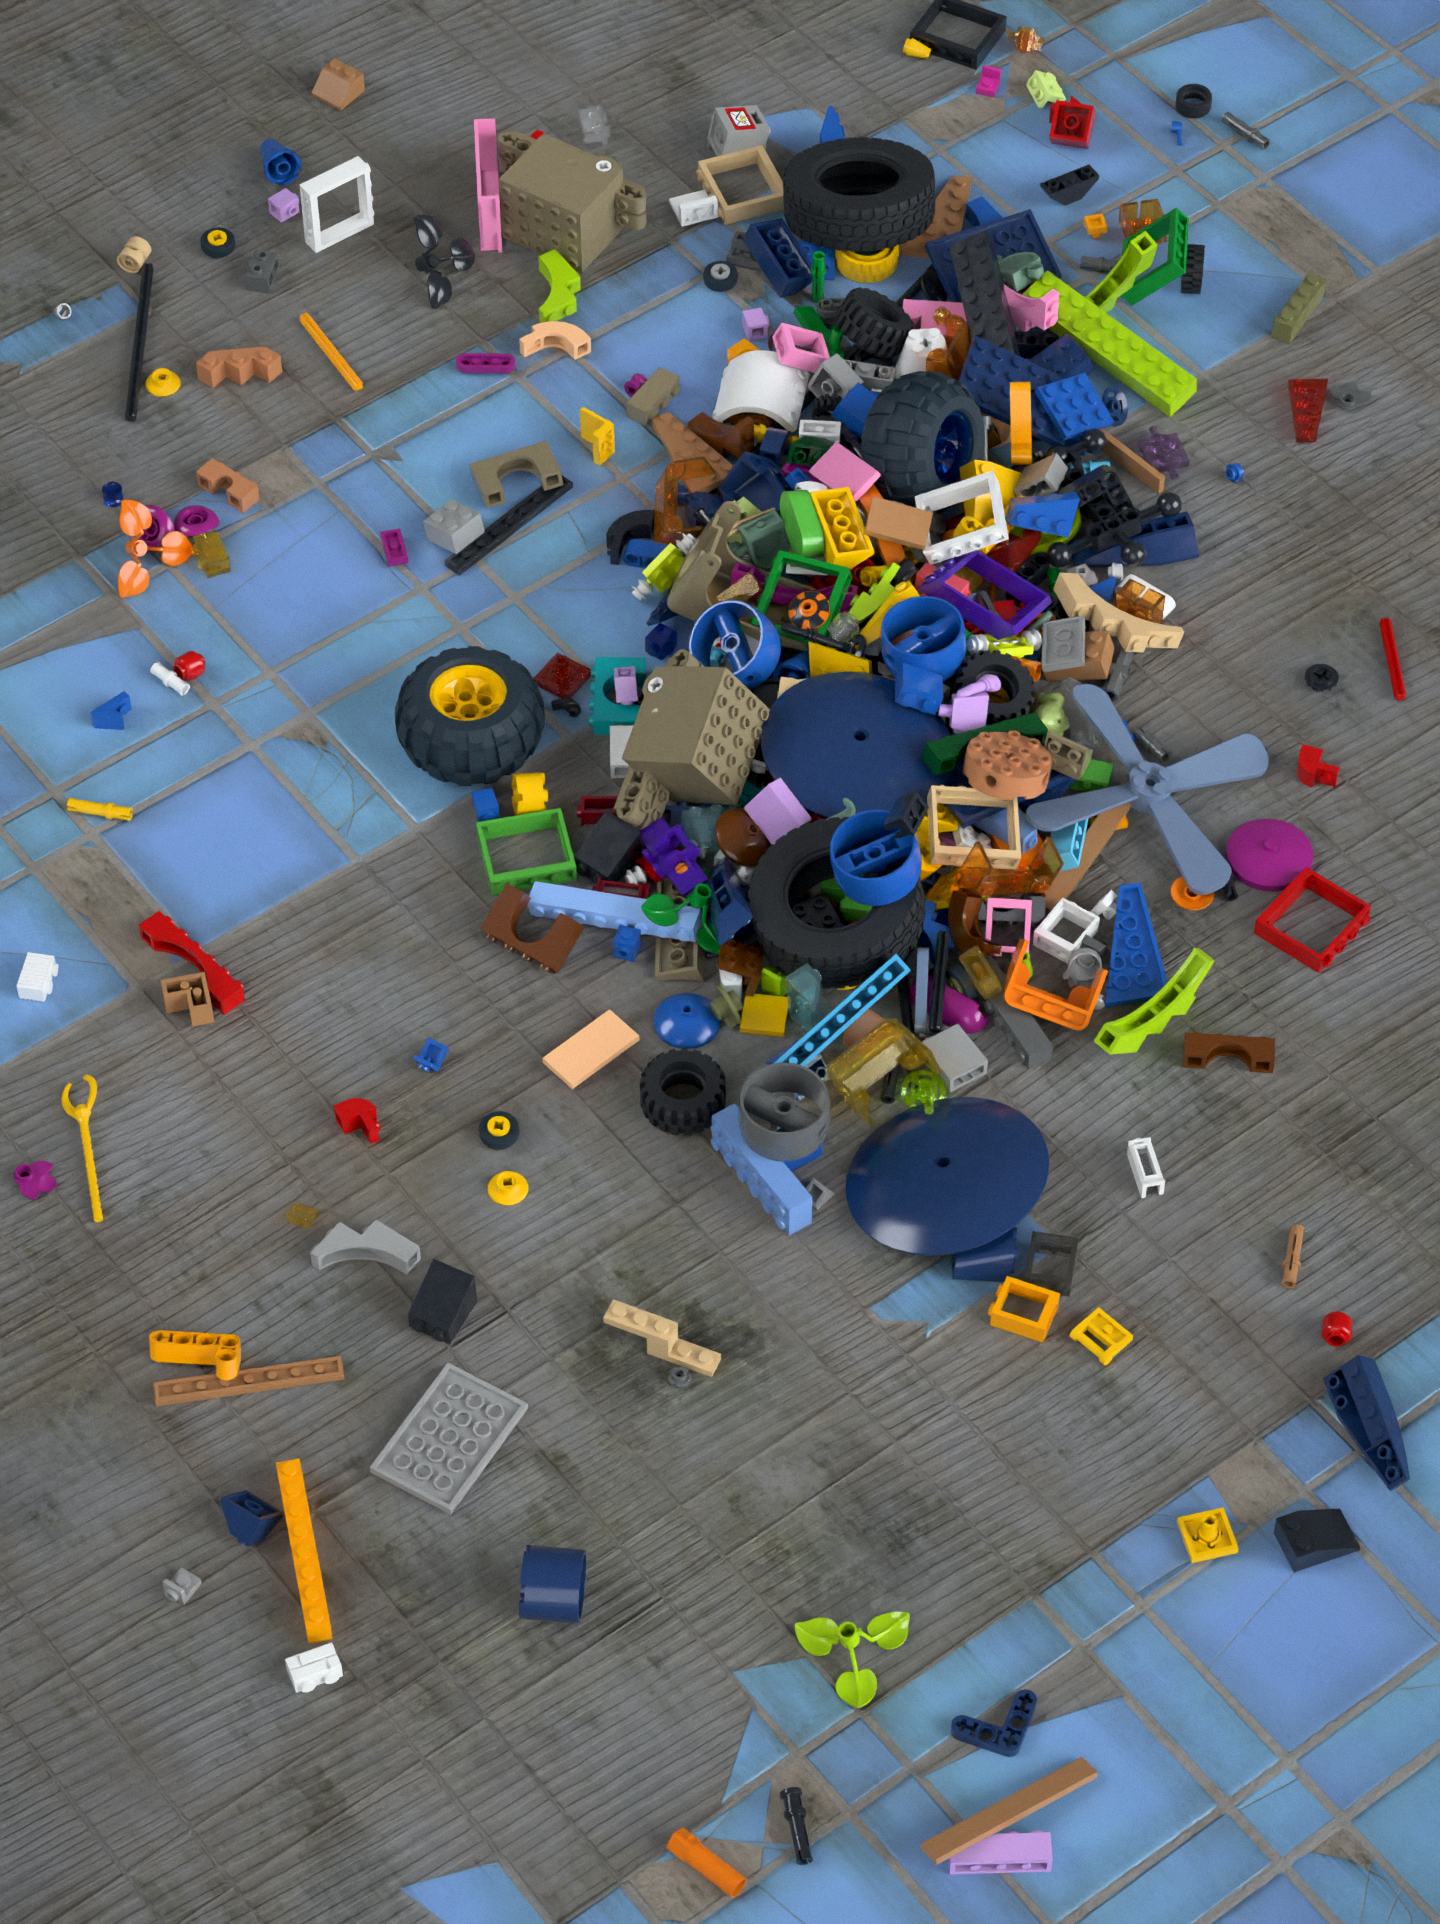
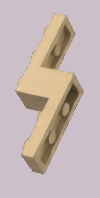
M613 1299L603 1317L606 1324L647 1338V1354L712 1377L721 1360L720 1353L679 1339L677 1322Z

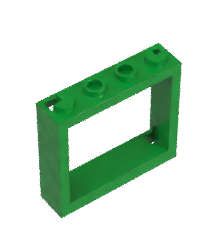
M1177 207L1123 240L1122 256L1130 241L1144 231L1155 242L1169 234L1167 262L1139 279L1136 277L1133 287L1120 296L1131 306L1186 273L1189 218Z
M779 550L777 557H774L772 560L771 573L765 578L763 594H759L757 610L766 615L784 564L838 577L829 599V617L818 628L820 634L830 637L852 580L850 568ZM751 617L750 624L760 628L758 619ZM773 624L779 635L804 643L809 647L808 639L804 640L803 637L783 632L780 625ZM816 641V643L827 647V645Z

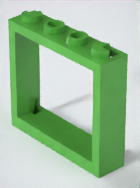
M561 808L476 822L477 839L491 896L501 894L506 883L519 890L532 889L535 881L549 884L577 881L576 864ZM557 828L565 862L494 874L486 843L487 839Z

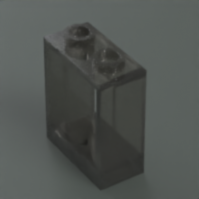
M1033 1231L1024 1282L1045 1289L1048 1288V1290L1060 1293V1296L1070 1297L1079 1238ZM1035 1252L1070 1257L1066 1278L1032 1273Z

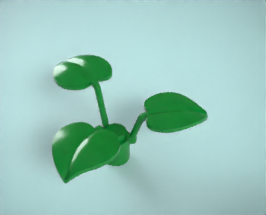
M707 868L701 869L709 879ZM709 881L705 884L696 885L695 889L685 896L687 899L678 907H675L673 900L664 894L651 895L642 904L641 909L644 915L651 922L665 927L677 923L678 915L676 912L680 911L688 903L693 908H703L701 922L703 928L699 929L696 934L697 941L704 950L711 953H719L720 945L717 942L711 922L708 925L706 924L707 908L709 907L707 903L710 902L712 893Z

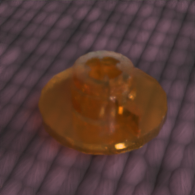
M1019 27L1018 33H1008V38L1017 40L1016 50L1020 52L1032 53L1033 50L1041 51V46L1045 42L1044 38L1036 36L1037 30L1033 28Z

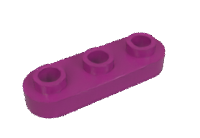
M463 353L456 358V368L462 373H510L515 369V358L510 354Z

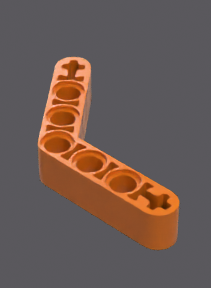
M874 483L856 502L866 519L872 497L883 499ZM874 537L884 565L890 567L893 562L898 564L904 558L907 559L901 544Z

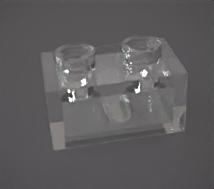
M601 105L579 108V123L584 146L607 145V137H610V127L606 125L607 114L606 112L603 113Z

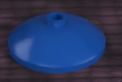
M681 993L665 999L657 1007L654 1014V1028L657 1035L666 1044L680 1049H694L704 1046L714 1039L720 1029L721 1020L719 1021L712 1012L709 1005L712 1002L711 1000L694 993Z

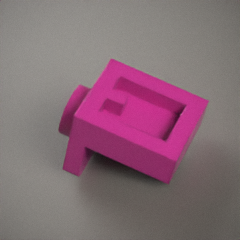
M984 65L982 67V76L976 87V94L994 98L1000 85L1001 69Z

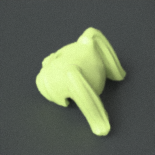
M1039 693L1038 700L1041 705L1034 713L1038 715L1048 728V732L1051 731L1062 736L1064 731L1069 728L1068 717L1063 710L1065 698L1061 693Z

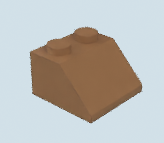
M334 58L322 68L312 91V96L341 111L365 91L364 75L360 71Z

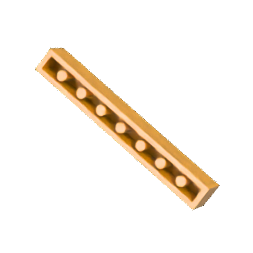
M300 1458L277 1462L279 1486L308 1644L333 1639Z

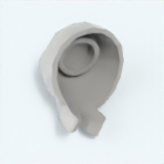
M1081 948L1073 951L1068 960V968L1063 973V980H1068V985L1072 988L1077 985V981H1088L1094 978L1097 969H1102L1101 957L1095 950L1090 948Z

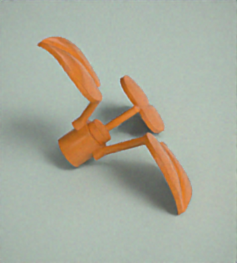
M121 500L120 528L125 534L135 536L126 543L125 549L136 563L134 561H126L121 566L118 574V592L121 598L144 592L149 584L148 571L140 568L141 562L137 556L145 555L147 550L162 551L161 559L163 563L170 566H178L189 559L193 546L185 535L177 531H171L164 535L161 541L162 547L147 546L143 540L138 539L144 534L143 529L149 528L152 524L150 511L146 506L137 501Z

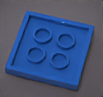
M1086 373L1039 386L1034 391L1063 441L1083 435L1089 429L1100 430L1110 427L1114 423L1113 418Z

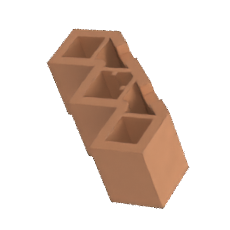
M266 346L209 351L196 362L198 380L212 388L226 377L241 386L253 375L270 383L282 373L281 356Z

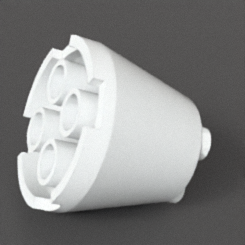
M937 328L911 330L895 365V368H897L895 380L900 379L902 375L917 371L938 372L954 379L953 364L945 338L940 334V330Z

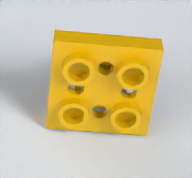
M1224 1507L1177 1517V1525L1191 1563L1238 1553L1239 1548Z

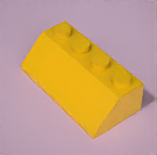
M844 487L810 492L823 530V554L826 562L852 569L872 556L874 549L869 536L864 534L865 526L850 488Z

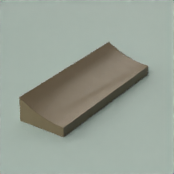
M669 878L657 882V894H664L670 897L674 904L680 905L687 899V897L681 895ZM656 936V980L704 982V949L699 945L698 941H681L679 939Z

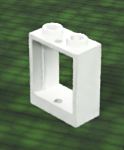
M1062 898L1034 931L1033 945L1068 964L1071 953L1082 948L1083 943L1081 941L1085 934L1093 938L1098 932L1100 917L1091 911L1079 907L1076 903ZM1063 917L1086 929L1074 944L1051 933Z

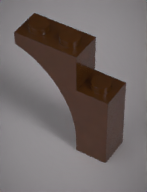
M701 412L688 422V428L724 458L734 454L740 459L744 452L750 453L754 449V420L749 416L735 426L722 424Z

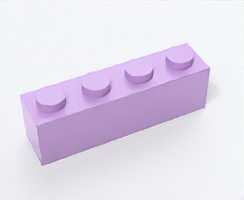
M1035 1830L1030 1833L1008 1831L1004 1834H993L949 1858V1874L1051 1872L1053 1862L1051 1833Z

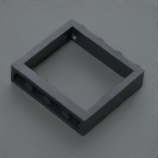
M934 0L910 32V39L920 40V43L931 48L930 54L977 70L1006 31L1007 16L961 0ZM940 11L991 28L976 50L925 32Z

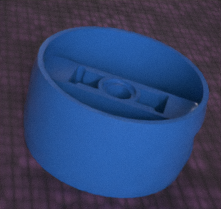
M918 596L897 603L884 616L880 633L881 650L885 665L894 677H896L903 662L942 675L943 681L958 672L964 662L967 646L964 621L961 613L954 605L940 598ZM914 629L913 635L895 645L891 644L900 634ZM953 641V643H951V644H950L949 646H947L946 648H944V649H942V650H940V651L935 652L936 650L942 648L943 646H945V645H947V644H949L950 642Z
M736 600L723 601L708 608L696 621L690 635L689 651L704 667H711L710 652L714 640L719 634L722 640L721 648L727 653L734 672L732 674L749 690L762 684L776 668L781 653L779 633L768 617L755 607ZM755 617L759 621L761 635L754 656L739 621L740 618Z
M867 810L857 813L846 819L836 829L831 839L830 861L835 879L846 896L864 905H886L903 898L915 887L921 874L922 858L917 836L915 834L913 836L907 835L902 838H895V833L900 832L898 828L886 830L883 825L890 811ZM883 837L849 852L854 846L865 840ZM909 855L906 862L900 868L888 875L878 878H860V876L869 872H883L888 867V864Z

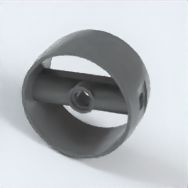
M773 1063L753 1072L743 1084L738 1100V1123L745 1143L760 1156L776 1161L798 1160L816 1151L825 1140L830 1124V1099L823 1080L809 1068L794 1063ZM793 1092L803 1095L812 1100L820 1108L822 1114L818 1116L797 1106L791 1097H779L772 1093ZM747 1112L788 1132H776L763 1128L755 1123Z

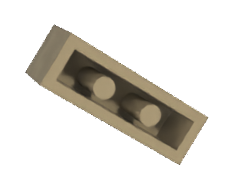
M659 367L627 401V417L647 426L652 421V418L658 416V413L668 406L670 400L679 394L681 389L680 376Z

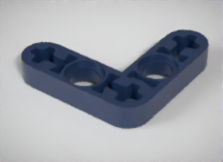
M1027 1689L1017 1692L1003 1728L969 1716L959 1715L952 1720L951 1734L955 1739L1006 1757H1013L1021 1749L1036 1709L1037 1697L1034 1692ZM1028 1699L1029 1703L1026 1704L1025 1711H1020L1022 1702ZM1015 1718H1019L1024 1721V1726L1015 1728L1010 1722ZM962 1724L966 1725V1729L963 1732L958 1731V1727H961ZM973 1728H976V1729H975V1736H971V1733L973 1732ZM983 1731H988L993 1737L989 1741H983L980 1739L979 1734ZM1012 1734L1014 1735L1013 1745L1008 1748L1006 1743L1009 1742L1010 1735Z

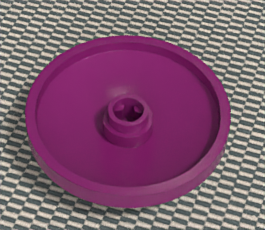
M1257 819L1241 825L1232 833L1227 843L1226 858L1229 861L1231 873L1243 884L1257 890L1275 892L1283 891L1305 867L1311 869L1313 848L1307 836L1294 825L1277 819Z

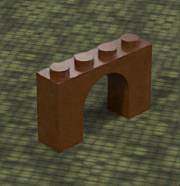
M506 883L480 927L486 933L484 937L494 943L497 940L504 943L502 947L512 953L515 950L521 953L520 957L530 963L533 960L539 963L538 967L548 973L550 970L558 973L583 932L584 927L579 922L560 913L543 939L534 943L522 942L517 934V924L531 898L521 890Z

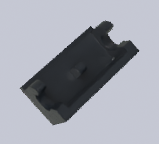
M917 791L899 797L883 826L886 830L898 828L900 832L895 833V838H902L907 835L913 836L929 807Z

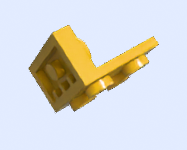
M582 407L580 409L581 437L593 443L594 463L601 466L615 453L614 424L608 419L595 414V412Z

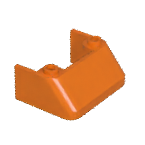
M1019 939L1007 971L1004 989L1005 1002L1012 1007L1073 1030L1079 1031L1086 1028L1108 971L1098 968L1090 989L1084 986H1076L1070 991L1068 999L1062 998L1027 984L1030 971L1021 962L1029 941Z

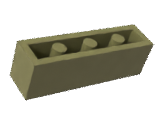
M1312 273L1306 275L1275 318L1272 338L1288 344L1292 342L1324 297L1326 279Z

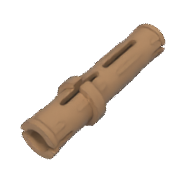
M1299 1224L1290 1226L1286 1259L1282 1263L1284 1272L1281 1285L1288 1289L1296 1287L1297 1273L1301 1268L1299 1260L1304 1227Z

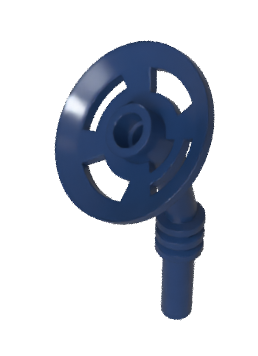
M1110 386L1106 388L1102 396V402L1111 417L1115 416L1117 419L1112 425L1120 426L1126 421L1128 415L1127 399L1119 387ZM1113 392L1115 395L1114 397H1108V393Z

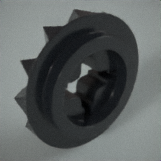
M1315 664L1310 666L1305 672L1307 686H1312L1313 691L1315 689H1320L1321 692L1325 689L1331 691L1332 687L1337 686L1339 675L1329 665ZM1325 675V679L1318 681V678H1321Z

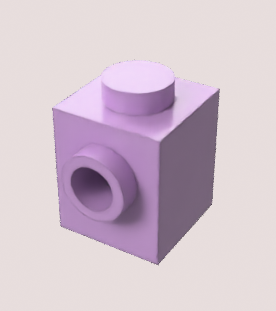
M287 188L268 198L269 213L281 223L299 213V198Z
M762 308L742 311V326L748 341L767 338L769 319L767 315H764Z

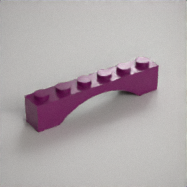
M736 563L732 571L729 594H734L740 598L749 597L758 600L759 594H763L765 589L764 581L766 575L757 566ZM777 583L770 602H775L781 606L790 605L797 595L806 591L819 592L829 602L835 584L818 590H798ZM849 585L838 615L839 617L842 616L844 611L849 613L852 606L849 604L858 593V586ZM811 605L805 607L804 609H810Z

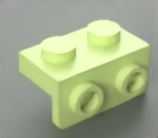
M1035 70L1026 86L1038 108L1042 109L1047 101L1056 103V100L1065 101L1066 98L1056 81V77L1049 72L1044 73Z

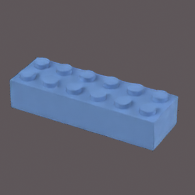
M734 1103L712 1115L711 1144L716 1151H720L729 1167L732 1166L739 1180L748 1185L752 1196L761 1201L765 1212L771 1213L775 1218L777 1226L781 1230L784 1229L790 1236L811 1224L812 1196L783 1161L762 1157L745 1143L739 1128L738 1107Z

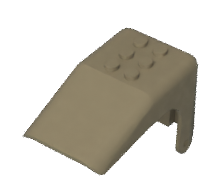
M726 501L720 506L685 555L667 600L669 609L674 613L696 622L708 608L729 600L741 601L757 609L758 605L755 598H740L734 594H729L732 571L735 564L752 565L736 557L727 544V535L742 511L736 502ZM760 569L766 576L770 575V572ZM781 576L778 580L779 584L789 588L818 590ZM770 602L765 616L776 625L782 626L783 623L793 625L788 613L790 605L781 606L775 602ZM751 617L740 618L739 621L744 634L760 641V628L750 624ZM779 635L781 647L809 651V647L806 644Z

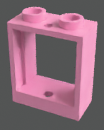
M781 323L772 336L780 364L815 373L820 364L830 358L822 333ZM795 345L809 348L812 352L795 348Z
M988 898L985 938L991 940L993 908L1026 910L1024 939L1028 940L1030 944L1032 900ZM1028 944L1027 949H1026V952H1028V953H1029V944ZM1002 946L1000 954L990 953V955L1002 957V953H1011V957H1013L1016 947Z

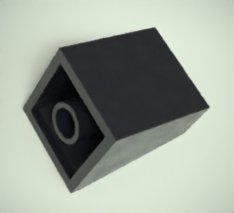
M606 811L575 854L576 871L580 875L591 879L596 885L598 878L618 882L626 874L627 870H631L636 865V859L641 857V832L609 811Z
M433 1259L408 1312L409 1327L418 1333L423 1332L430 1335L439 1342L444 1341L451 1344L477 1303L475 1276Z

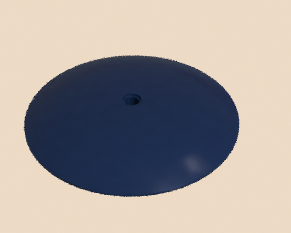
M852 671L832 672L805 679L786 690L770 708L769 717L764 721L762 727V755L774 780L781 778L804 808L825 818H829L846 809V806L843 804V798H848L854 803L855 814L867 810L891 811L897 798L915 791L918 792L927 804V796L931 785L946 786L952 772L934 775L922 759L927 742L950 736L949 730L944 720L938 716V712H936V715L925 714L918 709L901 706L895 702V681L875 674Z
M953 1097L926 1102L889 1119L877 1128L860 1146L847 1174L846 1198L848 1207L858 1226L868 1236L893 1250L915 1255L931 1256L963 1252L1002 1236L1028 1215L1045 1188L1049 1174V1153L1046 1142L1036 1125L1020 1111L1006 1104L976 1097Z

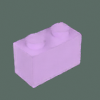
M635 666L614 668L617 703L621 702L622 705H630L634 701H638Z

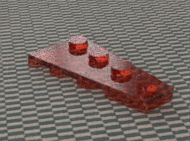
M1328 379L1288 380L1296 443L1316 442Z

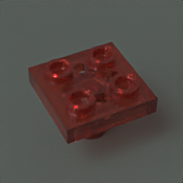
M557 652L533 680L538 687L562 699L572 698L591 677V669Z

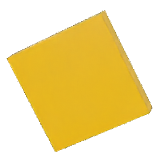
M755 993L753 997L745 995L740 1032L784 1037L790 997Z

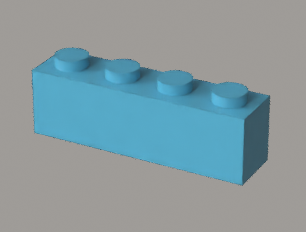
M1089 818L1051 832L1048 852L1045 857L1048 865H1051L1055 873L1079 867Z

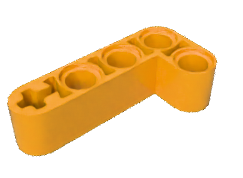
M1010 382L1011 465H1032L1030 382Z
M165 1330L154 1331L149 1335L150 1358L153 1361L216 1365V1376L221 1380L234 1379L238 1374L241 1362L240 1338L236 1335Z

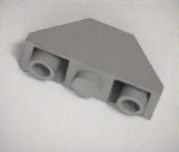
M843 359L864 381L862 385L869 391L872 388L883 390L894 380L897 368Z

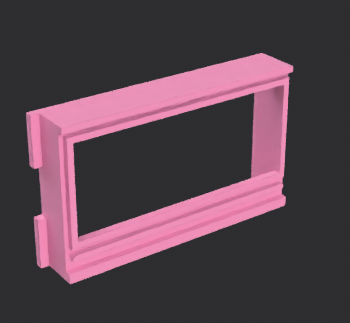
M495 118L474 119L481 251L498 250V253H502Z

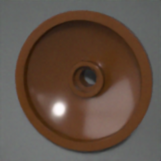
M731 808L725 811L715 824V839L720 850L729 860L740 866L750 868L758 866L759 859L763 854H766L765 851L772 845L744 808Z

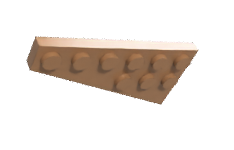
M955 175L951 177L935 199V214L929 228L920 236H917V238L902 244L899 248V256L930 259L924 247L926 242L962 231L972 177Z
M666 412L652 418V426L659 439L663 441V447L668 451L669 458L678 475L682 477L685 488H688L689 494L696 491L709 492L718 488L734 465L671 413Z

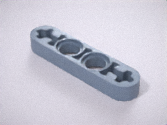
M918 948L915 1034H926L929 948Z

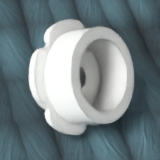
M1113 562L1112 566L1108 567V577H1115L1116 581L1123 580L1122 564Z

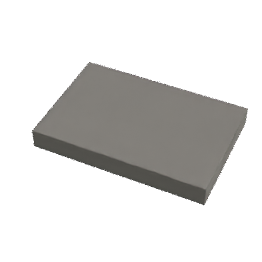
M1084 615L1044 622L1042 631L1043 673L1085 666Z

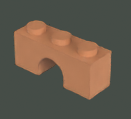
M211 458L196 471L197 484L200 488L212 495L220 489H227L228 504L242 513L259 500L258 485L254 481L243 477L239 472L226 467L222 462Z

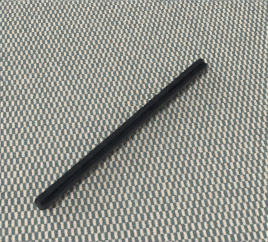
M144 263L142 267L125 417L128 422H134L137 417L154 270L152 263Z

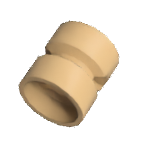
M131 237L117 257L118 265L128 273H137L151 254V246L141 237Z

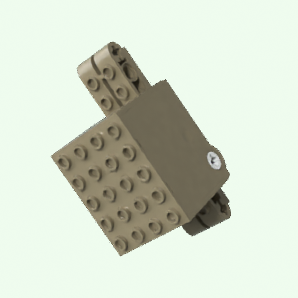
M516 130L513 133L503 132L499 135L500 169L504 172L499 178L501 233L503 238L540 255L556 249L573 269L583 273L621 232L624 226L634 230H641L646 227V192L644 191V186L623 178V168L618 166L614 159L606 156L597 157L547 134L542 135L537 140Z
M680 649L672 658H668L666 666L655 667L653 673L645 680L642 688L644 698L622 759L629 765L614 810L621 820L639 831L662 817L668 800L686 803L737 805L761 738L763 723L769 717L770 709L726 667H704L689 651Z

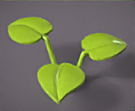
M890 1612L879 1615L869 1622L867 1626L869 1635L862 1632V1629L857 1628L852 1622H844L838 1627L833 1620L821 1617L795 1623V1631L799 1643L811 1655H827L832 1649V1644H838L839 1640L843 1647L849 1649L854 1672L848 1671L839 1676L836 1681V1691L842 1701L855 1708H860L872 1700L877 1690L875 1674L870 1669L858 1671L854 1648L859 1644L860 1636L870 1642L877 1640L878 1646L882 1649L898 1648L905 1642L908 1636L910 1615L908 1612Z

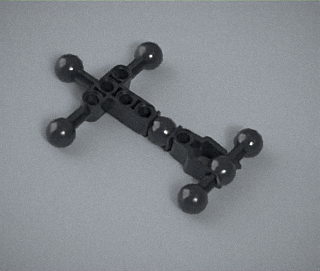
M1089 429L1083 434L1081 442L1072 446L1066 444L1065 447L1062 445L1052 446L1048 449L1046 455L1040 456V460L1057 453L1066 466L1070 462L1072 463L1074 468L1067 470L1065 478L1060 486L1065 487L1085 475L1082 458L1079 454L1085 451L1090 454L1102 452L1106 447L1107 438L1101 430ZM1013 465L1011 470L1022 473L1024 468L1029 465ZM1092 484L1086 487V491L1092 487ZM1164 492L1158 497L1156 505L1143 511L1137 508H1127L1117 513L1101 494L1083 505V509L1087 511L1088 517L1094 523L1087 527L1086 537L1068 545L1064 542L1053 543L1047 550V560L1054 567H1065L1070 563L1073 554L1089 548L1093 552H1099L1118 544L1121 548L1120 557L1123 563L1129 567H1138L1144 563L1147 552L1144 545L1136 541L1131 542L1129 538L1142 531L1143 522L1159 515L1167 518L1175 517L1181 510L1182 501L1177 494Z

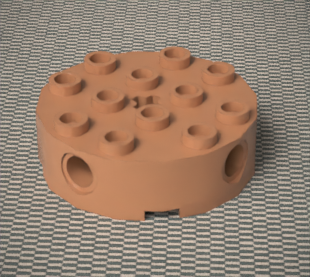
M1017 731L981 732L977 737L970 740L966 749L962 770L963 774L969 778L968 783L988 796L1003 800H1014V797L1023 796L1025 799H1032L1045 792L1053 761L1050 752L1040 744L1038 739L1022 736Z

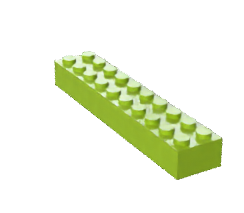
M1048 270L1022 294L1030 298H1042L1052 289L1058 291V320L1053 326L1048 328L1060 337L1068 334L1078 346L1083 348L1092 361L1167 416L1171 417L1197 392V378Z

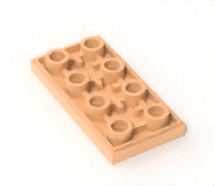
M609 1009L544 1056L542 1060L552 1072L571 1089H574L638 1042L639 1035Z

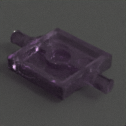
M1151 426L1149 428L1151 437L1138 440V448L1148 464L1159 472L1168 471L1172 480L1174 478L1177 479L1179 474L1176 469L1188 467L1190 462L1177 433L1159 434L1157 427L1154 426L1153 428Z

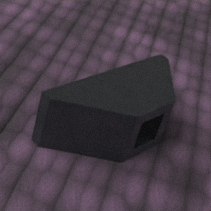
M1088 164L1040 183V187L1051 199L1066 206L1081 200L1097 182L1099 175Z

